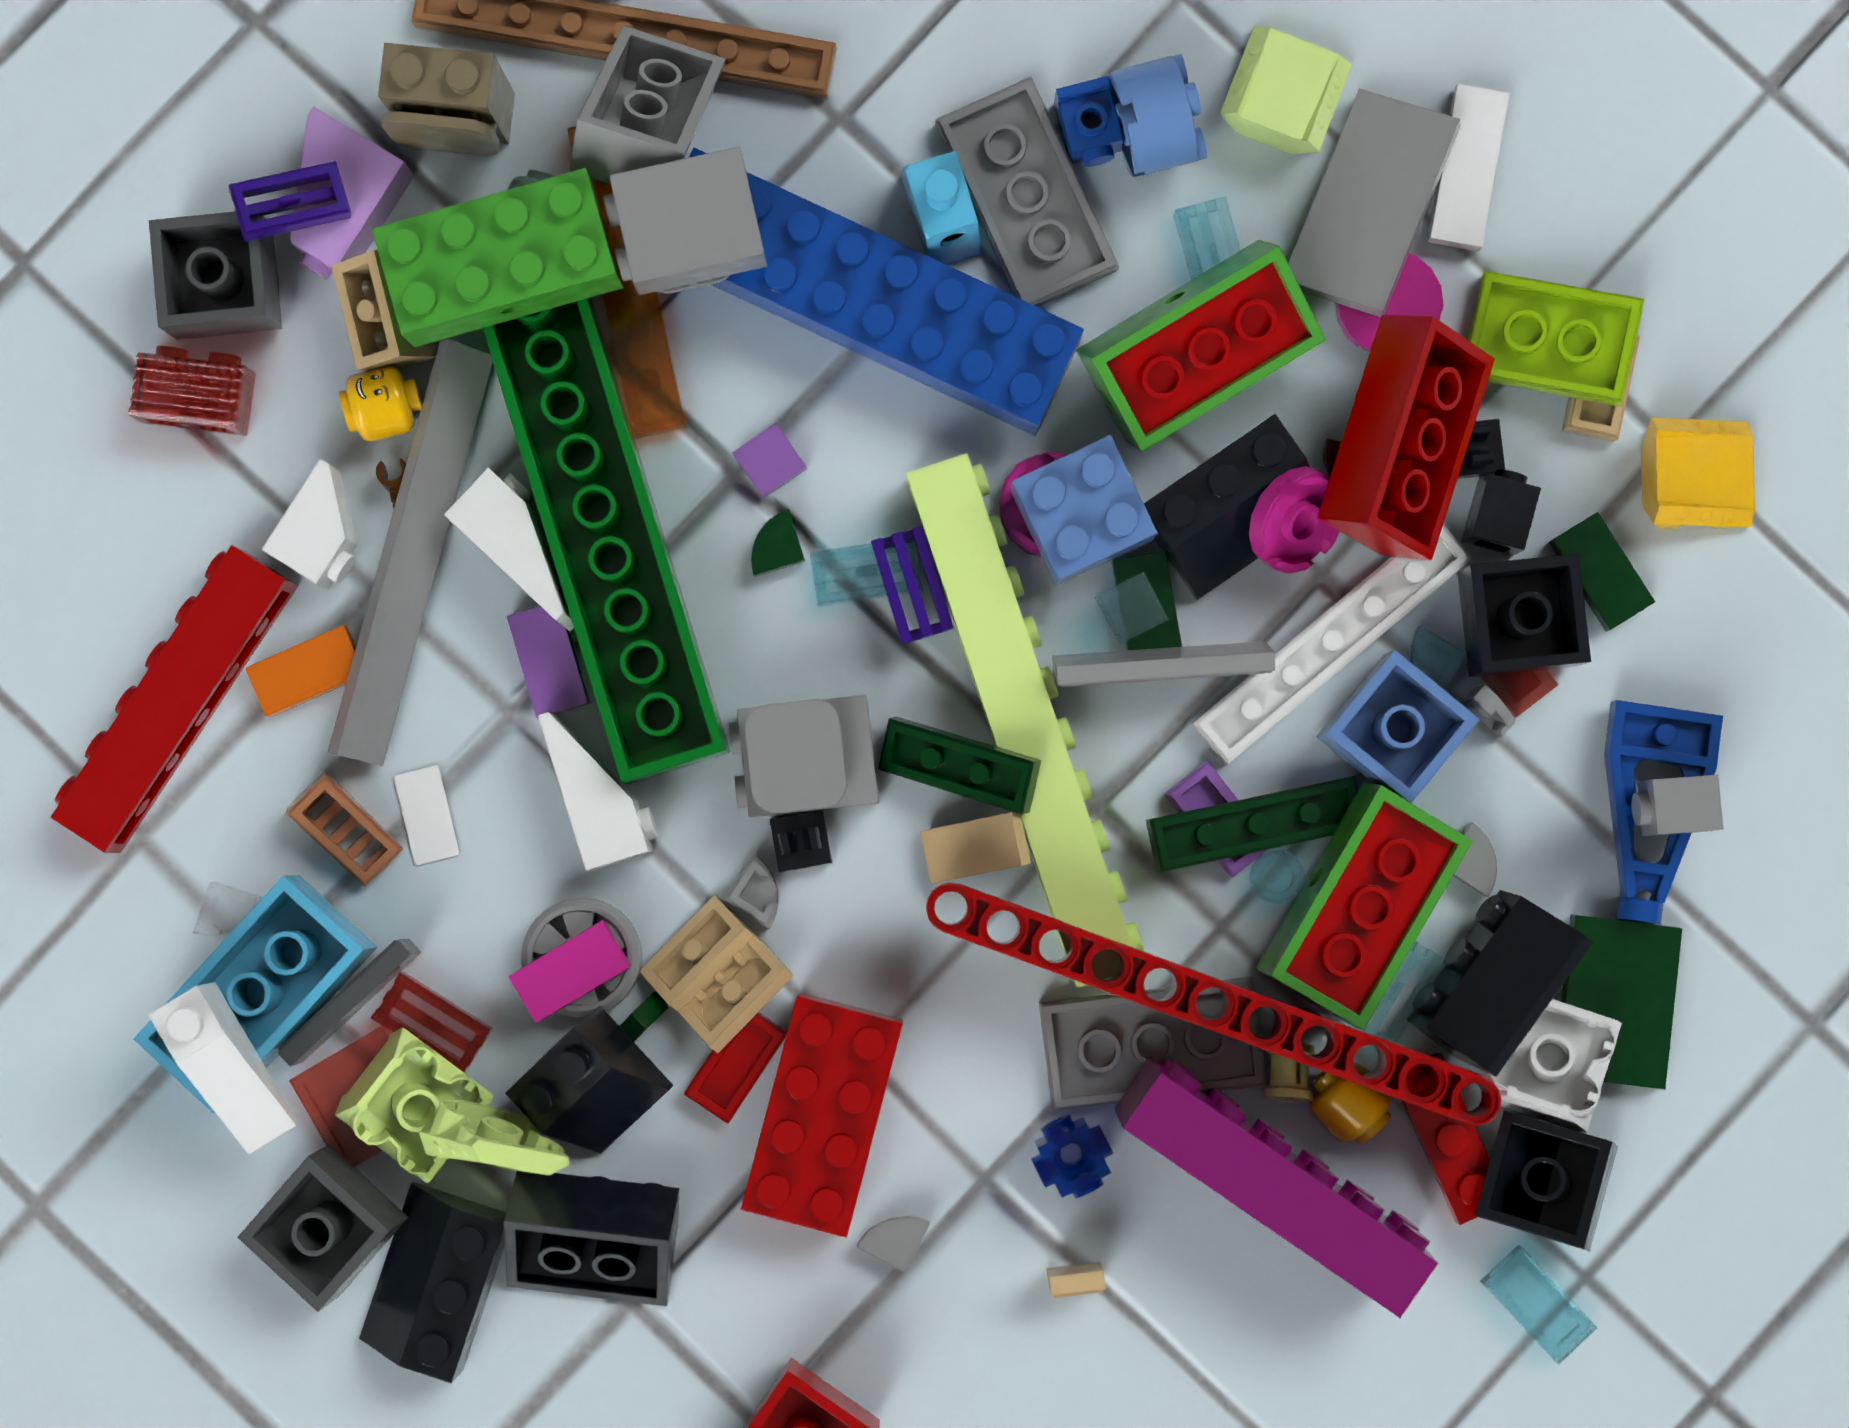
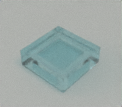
M1144 572L1095 597L1119 645L1168 621Z

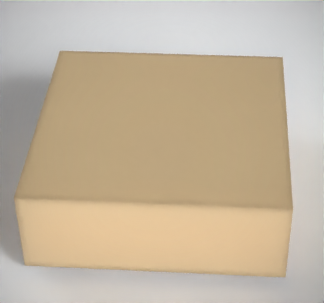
M1100 1262L1047 1268L1051 1296H1054V1298L1102 1293L1103 1290H1106L1104 1270Z

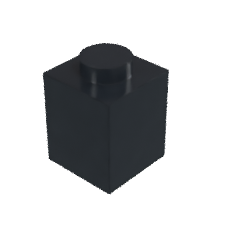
M1498 469L1495 475L1489 473L1477 482L1461 542L1509 556H1514L1524 551L1541 488L1526 484L1527 476L1510 470Z

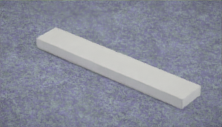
M1444 525L1432 561L1391 556L1275 654V671H1272V673L1249 675L1193 722V727L1226 765L1229 764L1460 570L1472 557Z

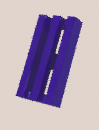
M336 161L228 184L244 242L351 218V209ZM325 180H330L331 187L286 195L246 205L244 199ZM336 200L337 203L251 222V218Z
M923 526L891 534V536L872 540V549L902 645L953 630L954 627ZM913 541L916 543L939 618L938 623L931 625L906 547V543ZM895 547L919 625L918 629L909 631L885 550Z

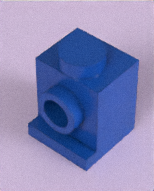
M1108 76L1056 89L1053 105L1064 146L1071 163L1083 161L1085 167H1093L1113 160L1115 158L1114 153L1121 151L1123 136L1113 103ZM1096 115L1101 121L1098 127L1090 129L1082 124L1081 119Z

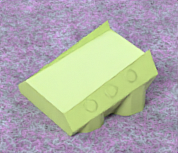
M1254 26L1220 115L1238 134L1289 154L1317 153L1320 151L1352 63L1338 53L1271 27Z
M402 1027L389 1035L387 1042L350 1090L341 1097L335 1116L349 1125L356 1137L368 1145H376L395 1159L400 1167L428 1183L448 1158L426 1155L419 1131L435 1118L441 1101L458 1099L489 1106L494 1095Z
M458 1099L442 1100L435 1118L419 1131L425 1154L428 1156L491 1164L493 1168L551 1175L569 1166V1158L563 1153L564 1149L558 1143L541 1136L540 1131L526 1116L510 1112L508 1109Z

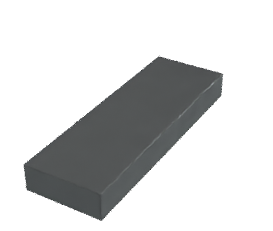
M410 939L394 940L278 1048L279 1051L277 1053L290 1067L304 1062L411 963L421 951Z

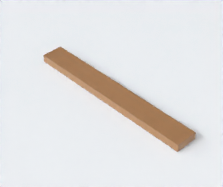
M415 0L411 20L416 28L605 61L624 25L725 58L724 68L719 81L823 99L828 98L837 49L835 42L594 0Z

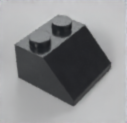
M599 1006L562 1037L505 1094L542 1134L601 1154L674 1085L611 1016Z
M1504 1110L1475 1216L1590 1252L1618 1146L1609 1140Z

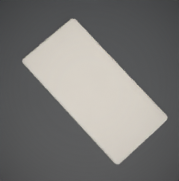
M433 765L395 775L393 778L414 864L418 866L459 855L460 851L439 766Z

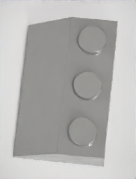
M623 25L577 119L569 171L572 172L586 168L591 179L611 184L609 175L684 159L722 73L726 59Z

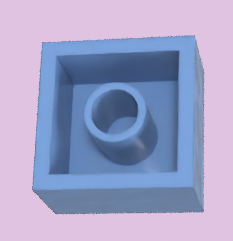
M1111 435L1023 475L1011 483L1010 492L1055 586L1151 542L1158 534Z
M1393 650L1381 657L1316 737L1370 782L1382 785L1412 803L1480 719L1398 651Z

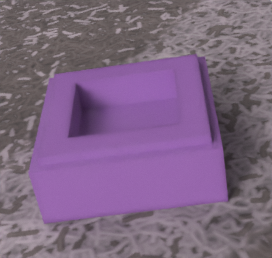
M777 423L732 452L763 499L807 469Z

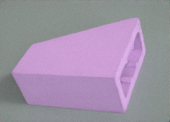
M313 106L307 116L300 169L336 161L351 209V218L291 231L290 243L303 254L299 262L323 279L328 280L331 273H333L331 265L367 252L374 241L372 228L384 225L415 175L403 160ZM330 180L298 186L297 193L331 187ZM336 200L300 207L294 209V213L337 203Z

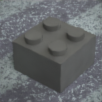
M235 211L149 220L157 322L160 329L176 340L282 329L274 235L244 242ZM264 216L251 218V222L265 220L266 218Z
M329 1144L309 1155L237 1238L310 1306L319 1312L345 1291L409 1217Z

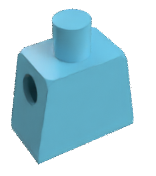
M956 151L904 166L901 178L925 255L946 265L980 256L978 220ZM963 233L961 237L955 240L947 242L942 241L944 238L950 235Z

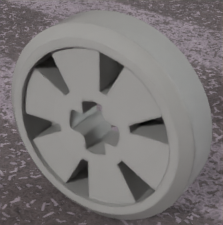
M591 898L565 900L542 912L527 931L521 952L522 968L602 920L606 921L632 965L629 969L558 1010L556 1013L569 1017L583 1018L587 1017L599 1006L608 1011L621 1003L634 988L642 966L640 939L631 921L611 904Z

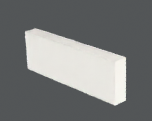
M1457 84L1454 88L1449 116L1460 119V129L1437 183L1427 242L1478 252L1483 248L1510 93Z

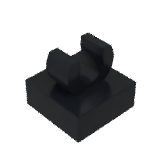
M1499 419L1475 421L1458 479L1481 477L1489 473L1495 475L1496 470H1505Z
M823 810L769 819L779 872L833 863Z

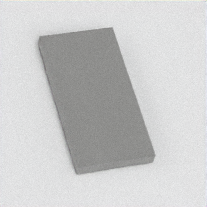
M1028 77L935 119L936 128L947 152L956 151L974 210L1015 297L1039 307L1119 270L1120 266L1032 77Z
M1359 88L1288 262L1302 292L1378 317L1385 315L1460 129L1459 118Z
M1253 977L1224 980L1255 992ZM1172 986L1146 989L1145 992L1150 998L1158 999L1167 995ZM1214 987L1206 988L1200 992L1196 1001L1197 1011L1202 1017L1217 1015L1224 1004L1223 994L1218 988ZM1114 994L1039 1003L1052 1111L1117 1104L1150 1056H1153L1161 1063H1164L1168 1056L1181 1063L1195 1074L1194 1078L1202 1084L1199 1089L1205 1093L1210 1092L1213 1087L1223 1091L1267 1085L1263 1050L1261 1048ZM1256 1009L1250 1015L1248 1024L1254 1036H1261L1258 1011Z

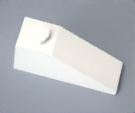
M487 468L448 509L444 516L549 615L571 631L574 626L540 515L527 504L533 494L511 473L502 480L492 470Z
M550 712L538 715L585 870L593 871L653 852L651 840L658 838V831L650 808L641 809L639 801L557 715Z
M216 982L197 985L148 1015L176 1064L248 1154L255 1152L299 1125Z

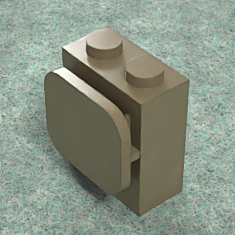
M384 43L378 97L389 111L383 114L382 128L393 142L416 149L474 155H495L499 152V143L509 144L515 92L493 53Z

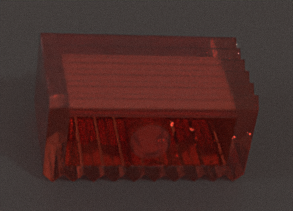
M163 345L156 346L155 354L138 352L135 375L133 377L134 385L132 386V396L130 398L131 406L128 409L129 416L145 424L241 436L248 435L256 373L247 366L241 365V357L228 353L209 352L208 361L188 358V350Z

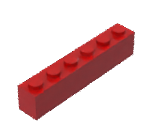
M231 545L227 552L221 551L211 561L205 572V578L208 581L197 597L191 596L181 606L175 618L178 626L167 642L161 641L151 651L145 663L148 671L137 687L131 686L121 696L115 707V712L118 716L107 732L101 731L91 741L85 752V757L88 761L77 777H70L61 786L55 797V803L58 806L50 818L104 853H121L299 586L238 547Z

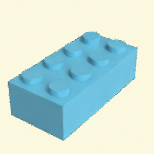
M283 875L167 1003L197 985L216 982L267 1069L279 1056L277 1053L279 1051L278 1048L334 996L377 949V946L300 875ZM150 1020L133 1040L214 1114V1110L176 1064Z

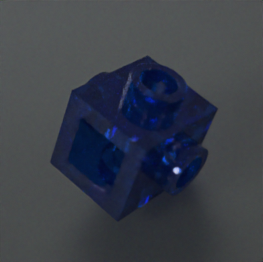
M1070 1114L1051 1121L1041 1128L1044 1136L1035 1140L1040 1154L1032 1157L1031 1160L1045 1188L1055 1184L1062 1198L1073 1193L1074 1198H1079L1093 1192L1104 1184L1102 1178L1111 1174L1104 1158L1114 1153L1099 1124L1089 1129L1083 1117L1073 1121ZM1073 1143L1080 1147L1081 1154L1078 1160L1069 1163L1061 1158L1060 1153L1063 1147Z

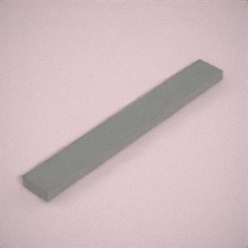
M443 339L439 342L327 752L378 766H383L447 533L450 520L444 514L455 503L493 364L491 354L451 339Z

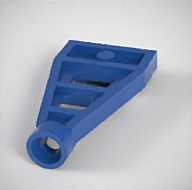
M1621 700L1611 701L1604 759L1620 884L1616 919L1661 925L1663 903L1666 901L1692 834H1669L1663 857L1656 863L1640 861L1636 857L1634 852L1635 822L1632 814V796L1636 793L1635 767L1639 762L1645 760L1676 765L1681 770L1682 777L1714 775L1718 762L1723 722L1722 715ZM1641 889L1647 890L1651 894L1650 899L1635 898L1636 892Z

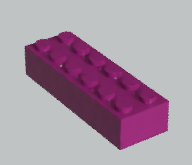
M1150 1056L1114 1108L1122 1128L1385 1309L1401 1318L1438 1265V1262L1426 1249L1430 1241L1418 1232L1419 1228L1394 1210L1387 1217L1384 1216L1383 1212L1385 1210L1374 1202L1375 1198L1351 1180L1347 1179L1343 1186L1337 1183L1339 1178L1329 1171L1330 1167L1309 1151L1302 1149L1298 1156L1291 1152L1293 1147L1284 1140L1285 1136L1260 1118L1253 1125L1245 1120L1247 1115L1239 1109L1240 1105L1217 1088L1213 1087L1209 1094L1200 1090L1199 1088L1202 1084L1194 1078L1195 1074L1175 1059L1168 1056L1166 1061L1161 1063L1153 1056Z

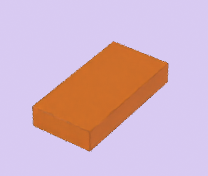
M341 625L245 667L266 717L271 718L346 685L356 649L348 626Z

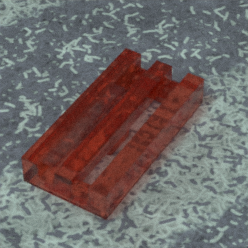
M404 971L399 972L394 980V985L391 990L387 991L382 999V1004L375 1010L371 1019L392 1032L404 1027L454 1066L466 1073L494 1028ZM407 989L475 1032L474 1039L470 1041L402 998L401 995L404 990ZM392 1009H398L463 1050L465 1053L462 1058L390 1014Z

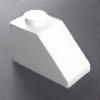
M319 459L263 546L262 551L313 583L329 590L333 582L340 583L350 572L355 561V556L351 554L356 548L357 542L342 473Z

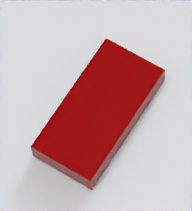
M758 1012L719 1053L714 1050L711 1051L684 1092V1095L729 1124L786 1038L787 1031Z

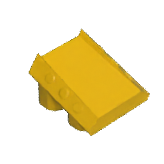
M1650 418L1641 445L1642 506L1653 524L1661 529H1677L1684 525L1711 526L1713 528L1752 526L1755 512L1753 434L1749 422Z

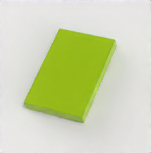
M1484 270L1468 341L1495 359L1488 380L1490 383L1621 407L1645 299Z

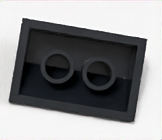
M1276 414L1144 503L1158 532L1154 540L1161 550L1166 552V557L1196 600H1199L1258 559L1252 550L1249 528L1251 515L1260 495L1274 479L1286 471L1299 467H1310L1307 458Z
M1499 890L1496 895L1489 897L1480 906L1475 917L1477 922L1465 939L1458 940L1448 950L1444 958V968L1433 983L1426 984L1417 993L1412 1003L1413 1010L1406 1019L1455 1058L1495 1077L1500 1073L1593 943L1586 935L1524 897L1503 890Z
M516 1171L504 1218L506 1286L667 1306L678 1228L679 1188L667 1187L658 1183L642 1184L610 1180L602 1176L585 1177L560 1173L543 1175Z
M412 1182L402 1211L409 1218L393 1235L359 1339L400 1367L452 1384L464 1370L505 1247L504 1218L506 1212Z

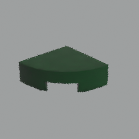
M789 509L772 517L758 533L751 555L754 577L806 562Z
M655 990L624 1020L620 1028L635 1042L669 1008L668 1004Z

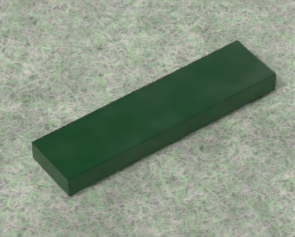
M1355 776L1147 819L1145 821L1156 872L1170 871L1333 836L1358 792Z

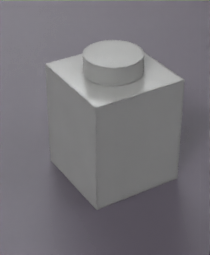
M1718 775L1652 779L1637 782L1638 792L1632 796V814L1635 824L1641 825L1642 836L1724 830Z

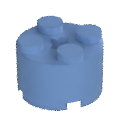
M1182 54L1159 58L1109 73L1110 91L1123 136L1124 144H1122L1121 150L1131 177L1148 175L1207 158V149L1200 127L1194 128L1193 116L1201 115L1200 99L1195 83H1188L1187 69Z

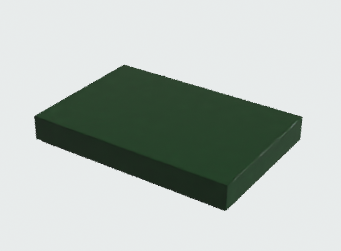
M1570 915L1569 926L1586 935L1593 943L1564 982L1561 1002L1618 1020L1622 1023L1603 1082L1665 1089L1682 928Z

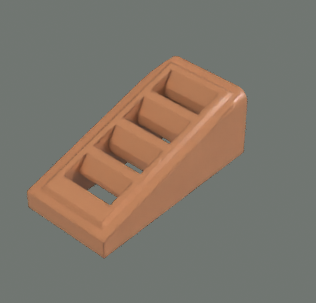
M326 771L286 810V814L364 887L403 850V847ZM328 793L335 800L314 820L307 812ZM344 808L351 815L329 835L323 828ZM360 823L366 831L345 851L339 843ZM376 838L382 846L360 866L354 858Z

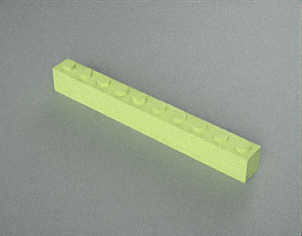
M968 453L906 473V481L920 523L923 526L932 559L994 745L1041 760L1030 812L1021 814L1026 841L1051 916L1070 925L1144 951L1135 922L1125 924L1119 906L1120 903L1127 901L1120 875L1117 870L1108 873L1102 856V852L1110 850L1100 819L1091 822L1084 802L1093 799L1087 776L1083 768L1074 771L1067 751L1076 748L1066 717L1056 719L1050 699L1059 697L1049 666L1039 668L1033 648L1042 646L1032 615L1025 618L1022 617L1016 599L1025 595L1015 565L1005 566L999 547L1008 545L998 514L988 516L982 498L991 494L981 464L972 466ZM1056 930L1064 955H1066L1070 945L1069 939L1063 931ZM1101 950L1092 959V971L1099 979L1115 976L1120 970L1121 960L1115 950ZM1073 980L1074 985L1077 988L1086 985L1084 983Z

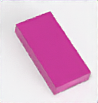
M602 920L508 977L535 1023H538L629 969L632 965L606 921Z

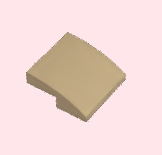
M716 895L640 970L643 977L664 1001L678 1011L702 1040L717 1053L794 976L774 953Z

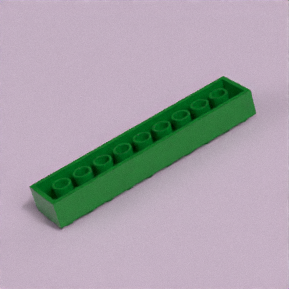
M591 297L483 328L621 783L632 784L731 753Z

